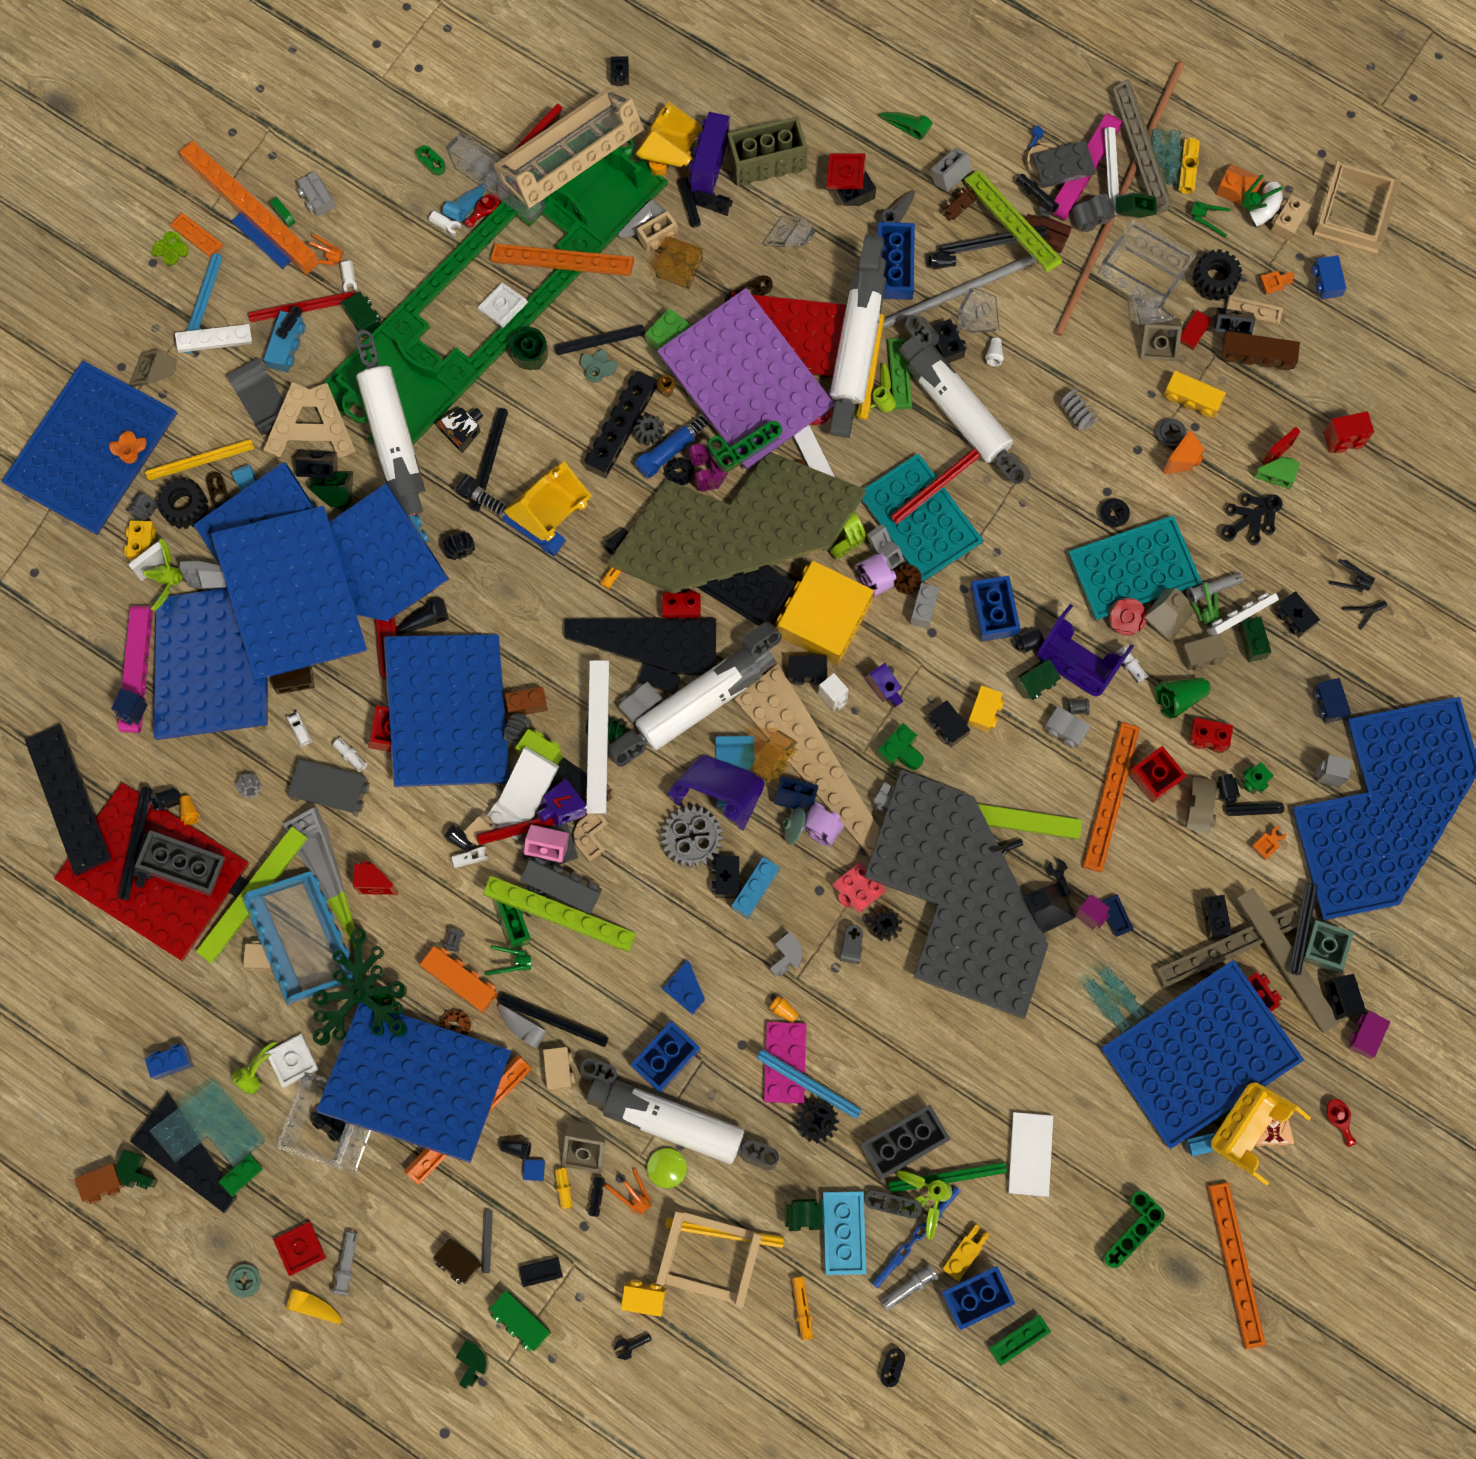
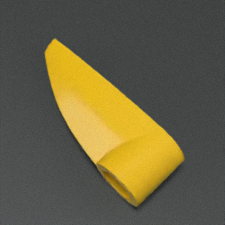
M291 1289L285 1309L342 1324L343 1319L329 1304L309 1293Z

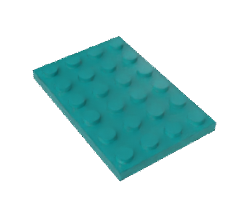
M918 453L864 488L866 494L861 501L877 523L886 527L891 541L900 548L907 564L914 565L919 569L923 583L983 544L984 540L944 487L898 524L893 522L891 515L937 479Z
M1174 515L1068 552L1095 621L1109 617L1112 605L1122 598H1133L1144 605L1156 601L1165 589L1177 588L1182 592L1188 587L1193 588L1202 583Z

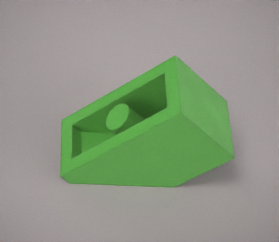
M1281 457L1258 468L1254 478L1290 489L1295 481L1300 463L1289 457Z

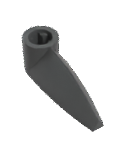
M914 190L905 194L891 209L885 210L882 213L881 222L900 223L915 196Z

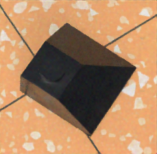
M1058 883L1043 887L1024 897L1042 933H1046L1076 918Z

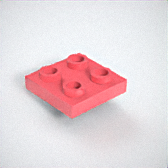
M861 862L833 884L840 892L838 898L841 904L847 908L852 906L858 913H861L887 891L881 884L864 878L867 868Z

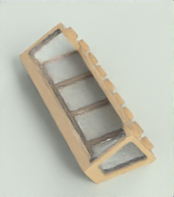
M608 87L494 164V168L500 181L530 209L636 136L644 128L633 100Z

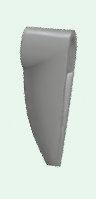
M650 200L619 232L618 236L625 238L636 235L638 227L666 212V210L656 200Z
M499 1004V1013L508 1028L522 1041L537 1049L547 1031Z

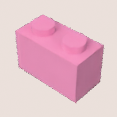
M531 825L525 839L524 854L562 863L568 847L569 833Z

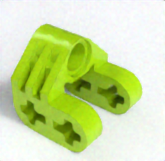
M855 512L841 531L846 539L838 543L830 551L835 559H839L851 552L866 539V532Z

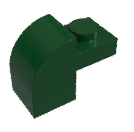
M123 1149L117 1163V1176L125 1186L133 1188L137 1181L136 1186L147 1190L148 1187L155 1188L158 1182L140 1173L147 1158Z
M466 1339L456 1358L469 1366L459 1383L461 1387L468 1389L469 1386L473 1387L478 1380L477 1372L486 1375L489 1361L486 1352L480 1346Z

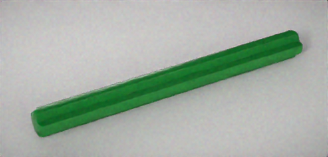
M1003 1161L922 1175L920 1177H923L927 1184H931L935 1180L952 1183L1004 1174L1007 1172V1166ZM901 1179L889 1181L888 1183L891 1193L917 1189V1187Z

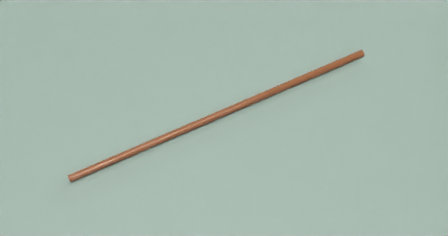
M1181 61L1177 63L1147 129L1150 140L1185 65ZM1136 157L1122 184L1119 196L1127 193L1139 167ZM1115 217L1103 226L1055 332L1058 336L1063 335Z

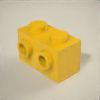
M130 521L129 527L126 528L128 544L124 547V554L130 562L155 544L157 527L152 521Z
M981 685L967 725L988 733L991 727L995 728L999 718L995 716L997 710L1001 711L1005 701L1001 699L1003 693Z
M635 1279L630 1280V1282L627 1281L624 1286L621 1310L661 1317L664 1312L667 1288L656 1283H650V1285L642 1284V1281Z

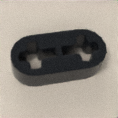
M894 1348L887 1353L880 1375L881 1383L886 1387H894L899 1381L905 1362V1354L900 1349ZM899 1352V1357L902 1359L896 1362L895 1367H892L893 1359L890 1358V1355ZM890 1369H894L892 1376L895 1377V1381L887 1384V1379L884 1378V1375H888Z

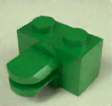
M904 723L878 749L876 755L890 768L899 760L911 770L919 769L924 759L923 755L912 746L918 735Z

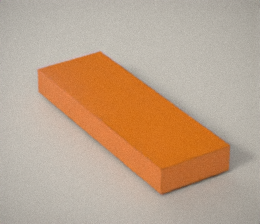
M182 212L170 224L174 231L210 258L213 253H218L223 247L219 240Z

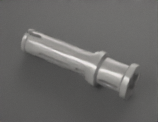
M1237 572L1211 583L1202 582L1200 586L1188 587L1186 589L1187 597L1194 604L1197 600L1206 598L1204 583L1208 584L1211 598L1213 593L1244 583V578H1239L1242 574Z
M345 1233L338 1271L334 1274L336 1279L334 1289L331 1290L332 1294L349 1296L347 1291L349 1281L353 1276L350 1272L359 1234Z
M929 1263L918 1274L914 1273L911 1280L880 1300L887 1312L912 1293L925 1289V1286L934 1279H939Z

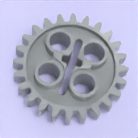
M685 806V812L678 809L677 816L671 813L672 820L666 819L668 826H662L666 833H661V837L666 840L661 841V844L667 845L664 848V852H670L668 855L669 859L675 857L674 864L681 861V867L688 863L689 869L692 868L693 864H696V867L699 868L701 862L707 866V859L712 862L714 861L712 854L719 855L716 848L722 849V845L718 842L724 841V837L718 835L723 833V829H717L721 823H714L716 816L714 815L710 818L709 810L704 814L703 807L696 811V807L693 806L692 811H689L688 807ZM698 822L705 824V828L702 830H697L694 826ZM678 826L686 828L683 834H679L675 830ZM705 833H709L708 836H699ZM690 834L696 836L694 841H691L689 838ZM700 841H707L709 846L702 849L698 844ZM686 844L690 847V850L683 853L679 850L680 846Z

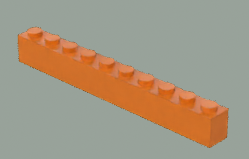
M193 140L179 151L186 165L239 214L241 213L305 275L319 264L316 254Z

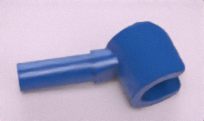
M1038 125L1031 132L1035 137L1029 145L1028 151L1043 137V129Z

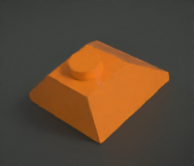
M1231 164L1220 183L1216 195L1243 207V192L1247 191L1259 176ZM1264 178L1261 179L1252 192H1258Z
M1188 431L1168 459L1163 470L1164 474L1192 470L1195 465L1199 466L1204 459L1202 454L1205 449L1192 431Z

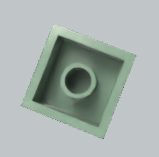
M1315 920L1310 925L1303 962L1335 973L1344 970L1354 933Z

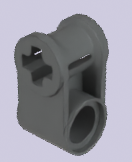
M851 925L845 931L840 953L841 962L860 963L863 931L857 925ZM852 930H855V933L859 935L855 939H852V936L848 934Z

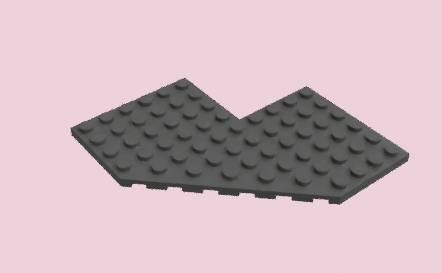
M901 769L864 878L937 905L913 978L1025 1019L1048 943L1041 929H1039L1002 851L991 852L992 848L999 847L974 796Z

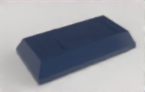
M1118 894L1101 901L1110 908L1107 912L1110 916L1107 919L1116 937L1134 930Z

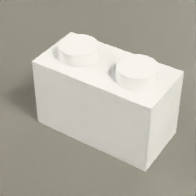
M833 673L819 685L818 695L833 712L836 709L841 710L847 704L849 689Z

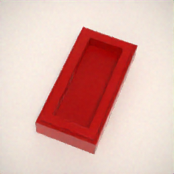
M1196 310L1181 334L1180 343L1194 350L1210 325L1212 318Z

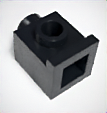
M628 56L610 57L611 85H629Z

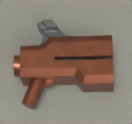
M1044 206L1039 208L1040 215L1038 217L1027 214L1024 219L1032 227L1046 226L1047 236L1042 238L1055 252L1061 254L1072 227L1050 218L1049 211Z

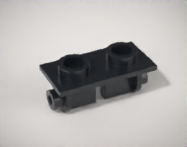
M696 190L695 205L728 216L733 200L720 194L715 196L714 192L711 195Z
M317 1111L312 1112L310 1118L312 1125L318 1130H323L332 1141L342 1144L344 1136L347 1137L351 1132L349 1126L338 1119L332 1123L331 1121L334 1118L317 1113Z

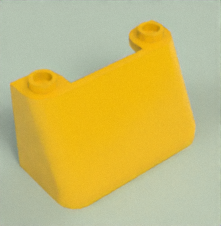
M667 101L649 126L635 155L641 159L677 167L687 166L692 159L690 156L691 151H689L693 142H698L702 125L670 101Z
M563 461L535 481L504 512L510 519L541 541H549L556 535L554 533L556 527L576 509H584L592 495L567 463Z

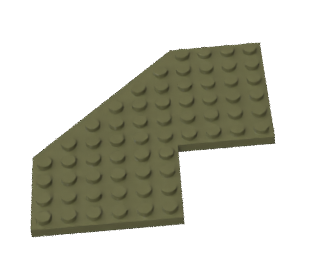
M772 452L761 459L731 505L666 479L612 555L608 564L614 569L674 594L690 586L692 588L706 585L708 581L715 579L720 581L733 577V574L748 573L758 570L759 567L770 564V566L783 563L789 558L796 557L797 559L811 555V552L817 550H829L865 496L866 490Z

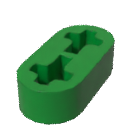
M426 145L420 146L417 149L418 161L432 174L438 176L445 172V162L434 150ZM422 153H428L429 159L426 156L422 157ZM433 162H434L436 165H440L441 167H440V168L434 167Z
M276 196L268 201L271 208L288 228L296 223L294 217Z

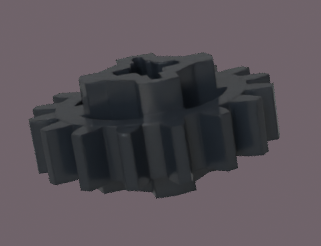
M816 1099L815 1104L808 1101V1107L801 1106L803 1113L797 1112V1115L801 1117V1119L796 1120V1123L801 1125L797 1128V1131H803L801 1137L804 1138L807 1135L809 1137L808 1142H811L813 1138L816 1144L819 1143V1139H822L825 1143L827 1141L826 1136L833 1138L831 1131L838 1130L834 1126V1124L839 1123V1120L834 1119L838 1113L831 1112L833 1109L832 1105L826 1107L827 1101H824L823 1104H819V1099ZM816 1108L823 1109L827 1113L821 1114ZM809 1111L811 1117L809 1121L804 1123V1117ZM814 1114L818 1119L823 1120L820 1123V1128L817 1126V1124H812V1122L814 1121ZM831 1120L830 1128L825 1132L824 1125ZM813 1129L817 1131L818 1135H814L807 1130Z

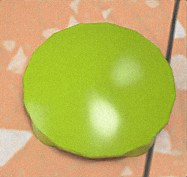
M663 1148L656 1151L650 1157L647 1172L650 1180L655 1185L661 1188H672L678 1186L684 1180L687 1164L680 1152L671 1148Z

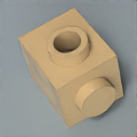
M484 812L464 833L471 843H475L478 846L476 835L494 830L498 825Z

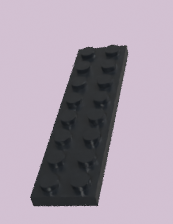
M59 724L26 739L25 743L74 875L79 876L113 860L63 726Z

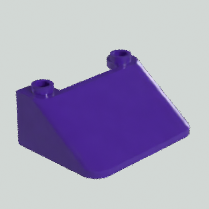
M703 755L697 758L672 785L668 796L676 805L680 806L689 788L727 802L724 809L725 816L733 821L740 830L744 831L765 783L763 778L757 774Z

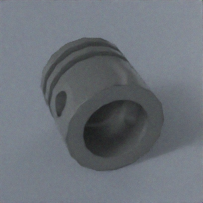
M139 493L129 507L130 509L127 510V513L138 521H147L158 505L150 497Z

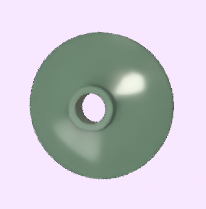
M801 807L795 808L783 822L784 839L789 845L797 842L805 825V811Z

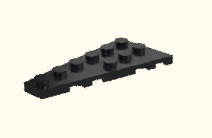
M167 1093L130 1142L220 1211L226 1213L238 1196L231 1197L219 1184V1181L224 1176L192 1126L184 1117L180 1108L174 1102L171 1094Z

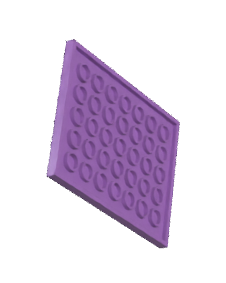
M747 288L657 350L658 355L729 447H732L771 421H777L781 424L782 433L779 439L742 463L745 470L752 467L766 455L835 407L833 401ZM770 429L769 434L772 433V432H774V433L776 434V430H773V431H772V430ZM759 438L753 439V442H754L756 445H761V444H762V440H761V439H759ZM744 448L737 450L741 455L747 454Z

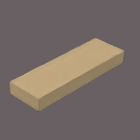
M1229 295L1226 309L1254 313L1255 322L1276 327L1280 325L1283 312L1282 307Z

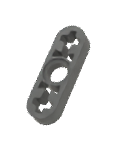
M878 1190L869 1191L865 1196V1204L871 1209L911 1219L918 1218L923 1213V1206L918 1200ZM876 1194L877 1199H885L884 1203L878 1202L873 1205L870 1197ZM892 1198L897 1199L899 1202L897 1210H892L889 1207V1201ZM914 1203L918 1211L912 1215L911 1210L903 1209L904 1205L913 1206Z

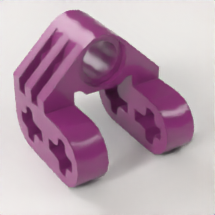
M704 444L691 446L689 454L692 465L701 466L711 463L713 474L711 470H702L695 474L698 490L706 492L720 488L729 472H723L716 468L717 465L709 455ZM727 458L722 459L725 465H729Z

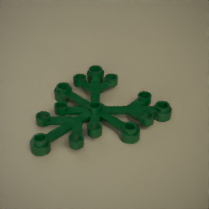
M357 928L351 933V940L355 943V965L346 958L345 953L341 950L335 951L332 955L335 962L341 963L355 976V984L346 977L345 972L337 969L332 974L333 979L342 983L348 990L329 993L321 990L313 995V1002L319 1007L327 1006L330 1001L348 999L338 1011L324 1012L317 1010L314 1012L313 1018L318 1023L328 1021L323 1028H319L313 1033V1041L320 1046L329 1043L332 1030V1035L335 1039L341 1041L346 1037L344 1016L356 1003H364L374 1012V1024L371 1027V1032L375 1036H382L384 1034L383 1021L390 1026V1032L395 1037H403L407 1033V1025L401 1020H394L389 1015L392 1013L399 1015L403 1012L404 1006L400 1002L395 1001L391 1005L379 1006L370 998L371 996L391 994L393 997L400 999L406 995L407 987L402 982L395 981L390 986L370 988L378 978L384 975V969L381 966L374 965L372 967L378 959L383 957L384 950L379 946H374L371 949V955L363 963V945L368 941V934L361 928ZM361 933V936L356 939V935ZM376 950H380L378 955H375ZM342 954L341 959L337 960V956ZM371 968V974L363 982V975ZM380 969V973L375 975V971ZM342 973L341 978L337 979V975ZM399 986V990L394 992V988ZM361 990V994L356 996V992ZM320 994H323L322 999L318 1000V996ZM400 1005L399 1010L394 1011L395 1006ZM323 1014V1017L318 1020V1015ZM400 1025L399 1030L395 1031V1026ZM381 1027L380 1031L375 1033V1029ZM342 1031V1035L337 1037V1032ZM323 1033L322 1038L318 1039V1035Z

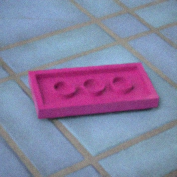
M767 1022L766 1051L805 1074L806 1023ZM766 1065L764 1103L804 1104L805 1088Z

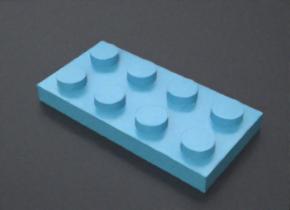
M864 1191L823 1192L826 1275L866 1274Z

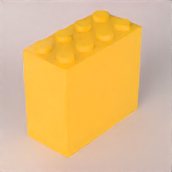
M812 561L810 566L806 565L802 573L804 575L802 581L796 583L793 598L789 597L787 600L785 613L779 615L776 629L781 633L782 639L814 655H827V661L839 666L872 603L874 590Z

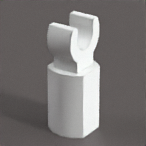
M435 210L429 216V222L443 230H448L449 234L453 237H456V232L452 229L454 227L461 229L459 222L451 221V219Z
M352 261L341 262L340 267L343 282H345L343 285L345 293L348 292V288L351 286L354 287L355 292H358L357 284L354 282L355 274Z

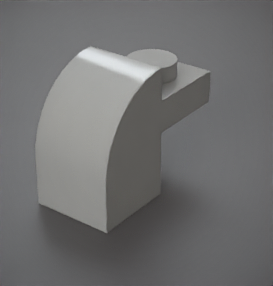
M879 525L867 534L870 541L868 545L873 554H884L889 569H893L905 561L900 548L891 541L884 525Z
M789 932L775 944V948L783 958L770 968V972L774 977L777 975L783 976L789 970V965L794 971L800 966L802 948L798 940Z

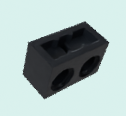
M951 318L933 325L932 327L939 335V341L935 347L946 361L951 363L964 358L967 346L965 341L960 339L958 335L959 329L956 324H953ZM946 331L949 335H943L941 332ZM955 347L957 350L951 351L949 348Z

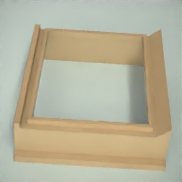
M1337 161L1332 172L1333 177L1322 214L1313 236L1377 255L1384 241L1401 179H1392ZM1341 176L1388 190L1375 236L1327 222Z
M675 1211L656 1284L662 1286L667 1284L735 1303V1306L743 1308L762 1235L755 1231L694 1214ZM683 1221L751 1239L737 1293L669 1274Z

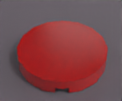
M1122 598L1116 601L1109 611L1110 626L1115 632L1122 635H1134L1143 629L1146 620L1143 618L1146 614L1143 604L1133 598Z

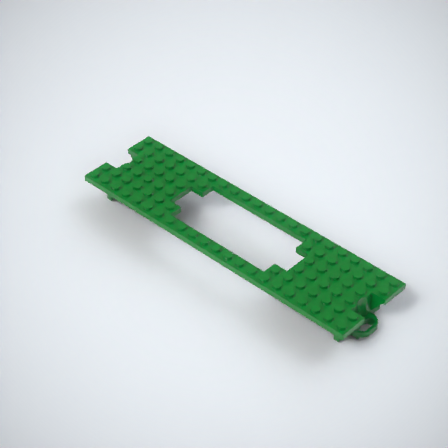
M599 124L595 126L604 135L612 130L608 128L606 131ZM588 130L569 143L567 147L577 154L600 137L592 130ZM632 138L627 141L631 146L625 148L618 147L530 209L511 193L371 334L379 357L377 365H387L392 369L413 445L510 347L512 335L516 331L522 330V328L529 327L583 271L557 269L527 300L528 303L503 328L500 327L471 358L466 356L457 347L444 360L420 340L431 327L419 314L516 216L529 227L541 215L551 221L566 234L556 245L557 250L600 254L618 236L619 232L668 185V180L662 175H652L649 165L642 159L634 162L630 160L634 153ZM560 149L544 160L539 167L548 174L572 157L563 149ZM536 170L532 172L536 181L543 178ZM368 337L362 344H368L370 338ZM358 348L322 384H328L341 417L346 414L356 423H368V417L356 378L359 372H363L367 368L361 361ZM368 349L366 350L368 357L365 360H368L369 363H371L372 359L375 357L371 356L370 351ZM356 405L365 412L363 418H358L350 409ZM371 431L368 440L375 446L374 438Z

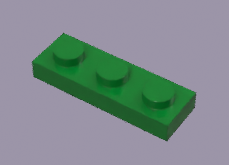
M1039 1314L991 1346L989 1350L998 1364L1002 1366L1051 1333V1330Z

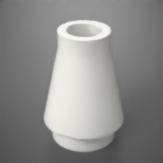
M1000 338L991 339L985 358L990 366H1000L1004 360L1002 340Z

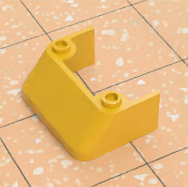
M1251 1083L1245 1088L1213 1137L1211 1147L1223 1158L1267 1186L1269 1182L1255 1172L1259 1166V1159L1251 1152L1272 1119L1278 1122H1285L1291 1117L1293 1112L1308 1121L1311 1117L1297 1105L1261 1084Z

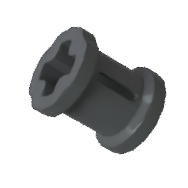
M1085 698L1080 701L1069 699L1068 712L1072 715H1089V699Z
M449 928L446 943L443 944L442 948L459 953V945L465 933Z

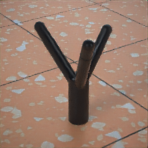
M1383 600L1370 607H1342V610L1360 611V614L1368 613L1359 627L1362 630L1373 613L1386 608L1387 603Z
M1020 838L1006 844L998 843L999 847L992 848L991 852L1003 850L1002 853L1005 856L1009 850L1023 846V841Z

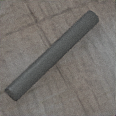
M485 1211L482 1273H490L493 1211Z

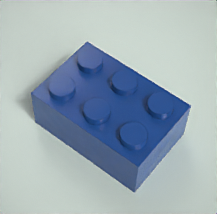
M1010 576L972 581L970 591L981 642L1018 636L1021 628Z
M670 1021L630 1066L661 1095L701 1051V1048Z
M998 1266L941 1292L958 1331L1015 1305Z

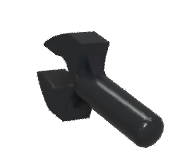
M1060 859L1056 860L1060 868L1058 872L1053 868L1050 861L1047 868L1049 877H1056L1064 895H1069L1071 890L1064 876V871L1068 869L1066 863Z
M646 1334L631 1342L625 1341L624 1338L618 1340L614 1350L621 1346L628 1347L625 1354L617 1356V1358L623 1360L632 1358L631 1353L634 1349L652 1341L651 1335Z

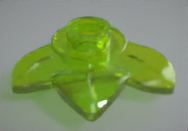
M173 231L167 232L163 240L157 241L152 248V256H163L164 262L169 267L177 263L179 256L187 257L188 246L181 241L180 235Z

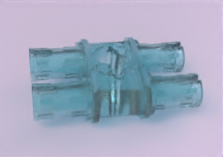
M1157 128L1152 129L1151 143L1160 168L1167 169L1166 184L1170 185L1172 181V185L1178 184V170L1181 167V131L1177 130L1175 137V130H1171L1169 145H1162L1163 130L1159 129L1157 136Z
M1108 966L1099 975L1110 986L1109 992H1104L1094 978L1085 984L1084 987L1094 997L1095 1005L1097 1004L1101 1008L1106 1018L1111 1019L1122 1033L1131 1024L1120 1012L1121 1007H1127L1136 1020L1144 1016L1146 1011L1135 1000L1136 995L1131 993L1124 984V980H1119ZM1111 995L1114 997L1121 995L1118 1003L1109 1004L1113 998Z

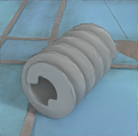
M1075 388L1063 397L1060 405L1065 408L1066 413H1069V418L1074 419L1073 423L1078 425L1077 428L1081 431L1093 426L1099 417L1093 419L1096 412H1088L1091 406L1084 407L1087 400L1080 401L1083 395L1079 394L1076 396L1078 388Z

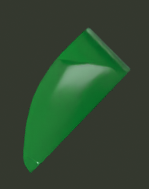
M901 112L880 113V118L919 140L925 137L933 125L932 121L924 115L916 117Z

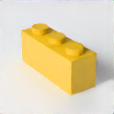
M1175 370L1163 396L1171 402H1178L1184 405L1189 410H1196L1205 417L1215 418L1226 392Z

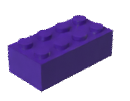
M709 112L707 119H703L702 129L704 130L703 133H699V146L695 147L693 154L695 160L694 162L691 161L689 172H691L689 183L691 184L692 192L700 190L713 195L728 144L727 133H729L730 116Z

